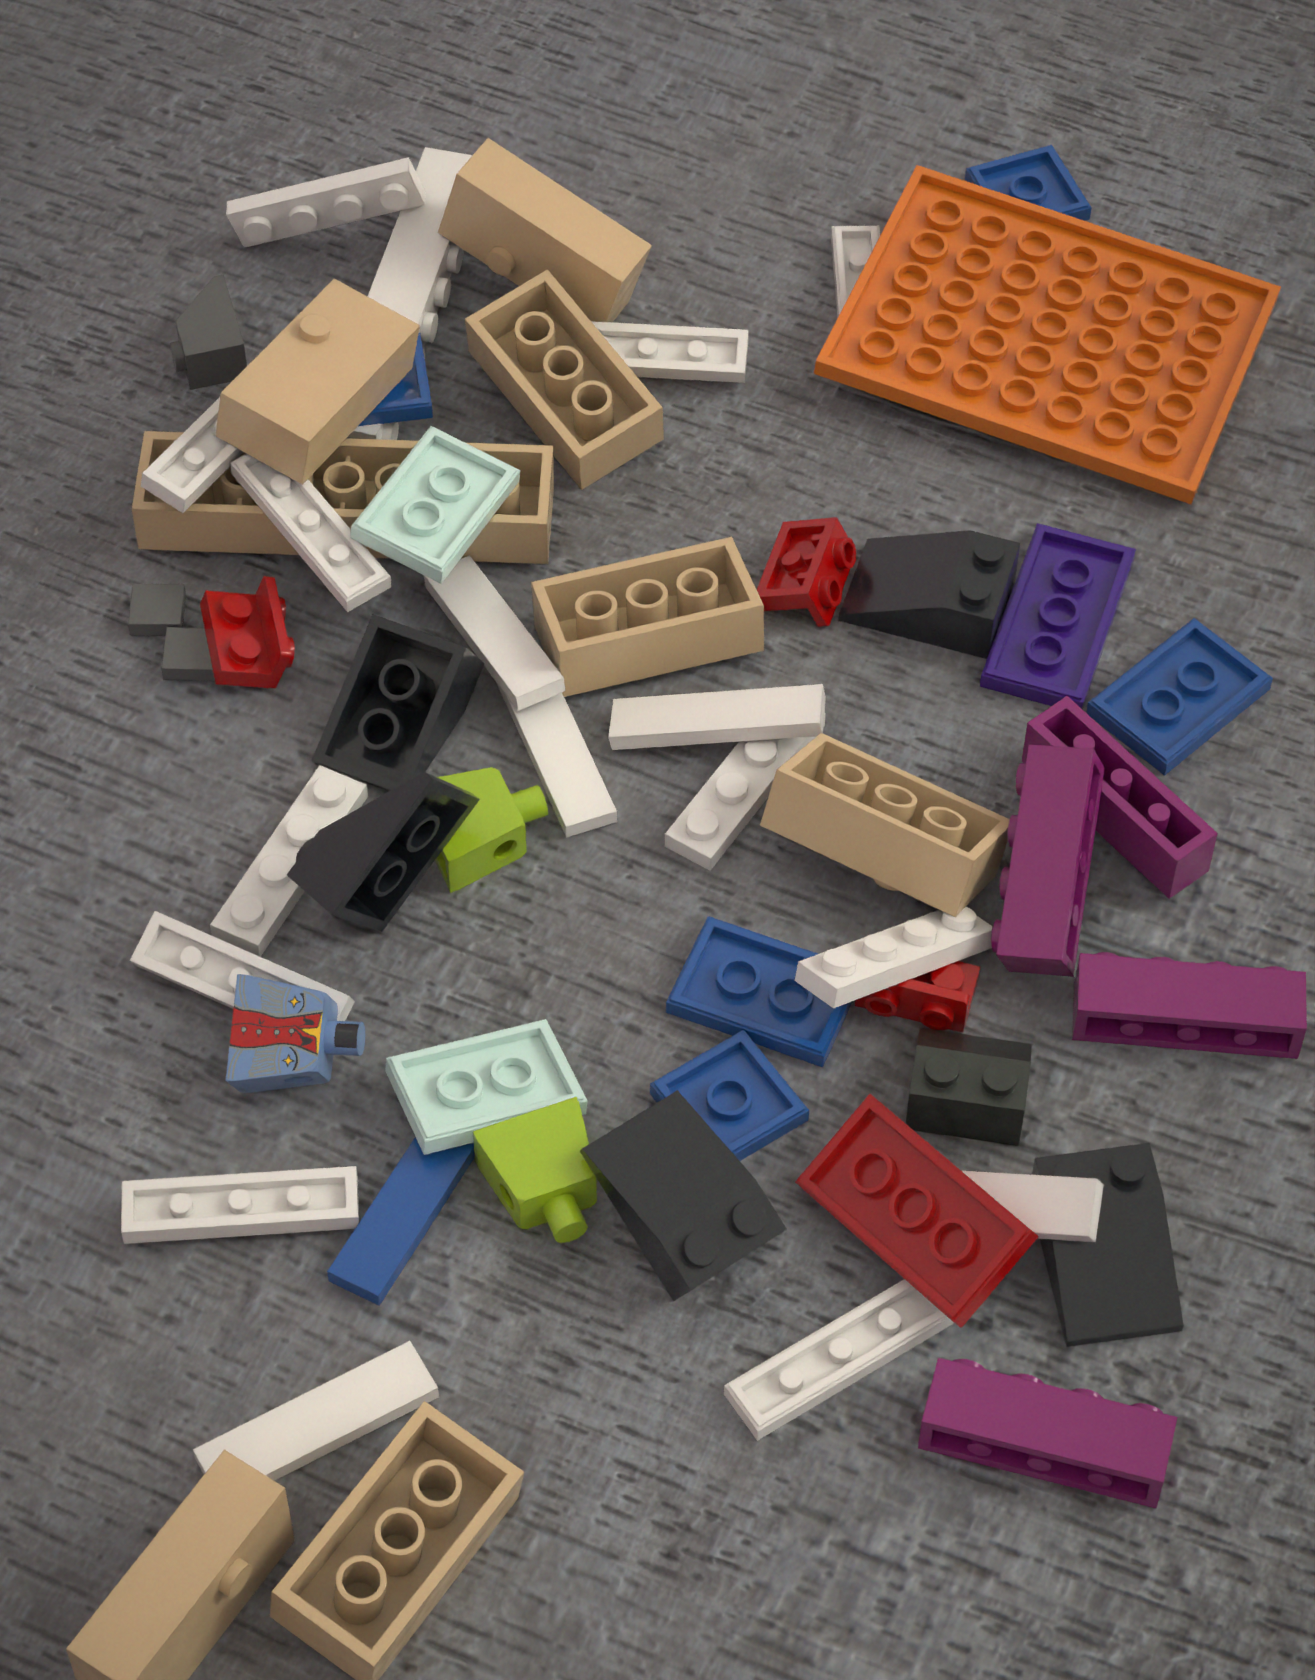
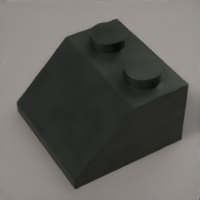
M920 1028L905 1124L914 1131L1019 1146L1031 1067L1032 1044Z

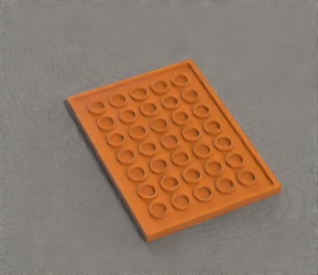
M916 165L816 359L814 374L1192 505L1278 300L1281 286Z

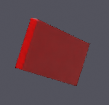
M871 1094L865 1098L795 1181L797 1185L960 1328L965 1325L1039 1237Z

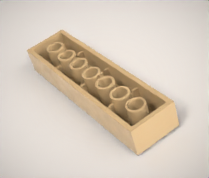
M144 431L132 503V515L138 549L299 555L231 474V467L184 513L141 487L142 473L184 433ZM346 438L308 480L351 529L352 524L418 441ZM467 443L521 471L519 483L461 559L470 555L473 561L548 564L554 495L553 446ZM365 546L375 558H389Z

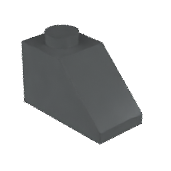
M224 275L214 276L177 318L178 341L170 343L176 372L185 370L190 390L232 382L247 367L245 346Z

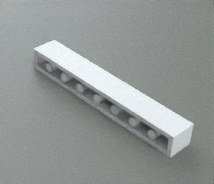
M425 147L416 169V173L425 190V205L400 211L367 296L420 325L419 333L421 334L424 359L426 342L432 343L437 333L439 307L445 308L449 301L451 274L459 273L463 260V249L439 234L438 230L456 174L472 157V155ZM394 422L357 426L347 438L397 440L399 424Z

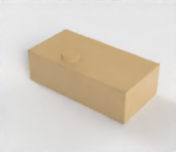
M489 138L485 140L456 174L438 230L439 234L488 265L493 272L506 277L518 286L548 269L589 320L595 322H613L629 303L652 247L651 244Z
M548 269L465 318L470 354L544 445L553 446V456L581 490L664 440L663 407Z
M333 279L221 392L216 437L303 485L412 369L420 325L344 283Z
M732 537L531 582L535 629L545 654L564 677L565 691L562 692L564 697L764 651V605Z
M820 733L776 770L760 826L873 878L874 882L882 888L901 891L956 917L996 877L1008 842L1010 819Z
M424 1401L271 1592L270 1617L355 1680H379L519 1497L524 1471Z
M224 1449L66 1648L75 1679L188 1680L295 1541L285 1487Z

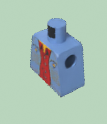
M237 974L226 1082L241 1093L327 1083L331 1079L333 1055L361 1056L363 1054L365 1046L364 1023L337 1021V1003L327 993L250 975Z

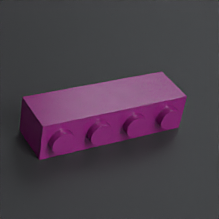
M1068 696L1027 722L1022 754L1023 763H1026L1029 745L1094 748L1105 767L1096 831L1168 899L1209 871L1218 833Z
M1029 745L1026 763H1020L1018 766L1016 791L1018 796H1021L1018 815L1010 817L1008 825V844L1013 848L1010 867L1002 869L999 884L1000 897L1004 900L1002 920H995L991 934L992 950L1009 972L1074 977L1105 769L1094 748Z
M1109 952L1079 954L1074 981L1072 1040L1298 1059L1307 1030L1306 972L1291 971L1278 966L1265 968L1231 966L1228 963L1219 961L1194 963L1174 961L1167 957H1154L1151 959L1122 957Z
M938 1358L921 1422L918 1449L1157 1508L1178 1417L1164 1414L1160 1409L1149 1404L1135 1403L1127 1405L1107 1400L1097 1392L1089 1389L1076 1388L1067 1390L1047 1385L1037 1377L1029 1374L1007 1375L987 1370L979 1363L968 1359H955L951 1361Z

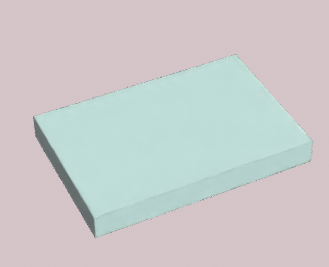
M430 426L352 524L350 538L442 584L519 483L521 470Z
M546 1019L386 1058L385 1072L424 1155L474 1143L473 1131L576 1096L580 1103L582 1115L586 1114L588 1101Z

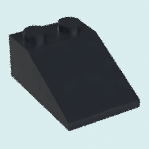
M971 530L867 539L839 612L838 621L987 659L1015 584L1020 543Z
M372 614L311 761L388 791L426 772L464 714L485 663L467 647Z
M423 772L320 829L314 838L308 840L299 849L296 855V863L287 873V876L332 915L382 932L480 799L469 791Z
M678 1090L580 1150L583 1158L673 1301L787 1230L756 1179Z
M1150 1143L1035 1158L1032 1175L1096 1178L1104 1184L1096 1242L1040 1239L1066 1347L1182 1331L1184 1324L1164 1195Z

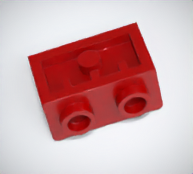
M837 517L782 523L757 587V592L764 605V611L807 608L818 627L830 625L836 607L841 602L842 591L850 569L856 562L855 544L847 536Z
M263 576L256 594L205 590L200 602V608L215 683L217 685L276 689L285 668H290L293 663L295 645L293 638L287 636L284 623L286 603L285 599L278 595L275 577Z
M957 961L855 1000V1006L865 1008L878 1016H897L921 1022L926 1027L934 1030L949 1029L964 1033L981 967Z

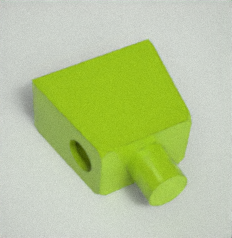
M493 767L437 777L473 793L480 799L435 860L450 893L458 891L523 857L527 852L525 823L548 816L547 803L538 785L510 793L500 771Z
M577 1096L473 1131L474 1154L477 1167L519 1228L529 1229L548 1222L555 1241L559 1243L573 1241L587 1231L588 1226L581 1210L590 1208L597 1203V1178L580 1153L582 1148L589 1145Z

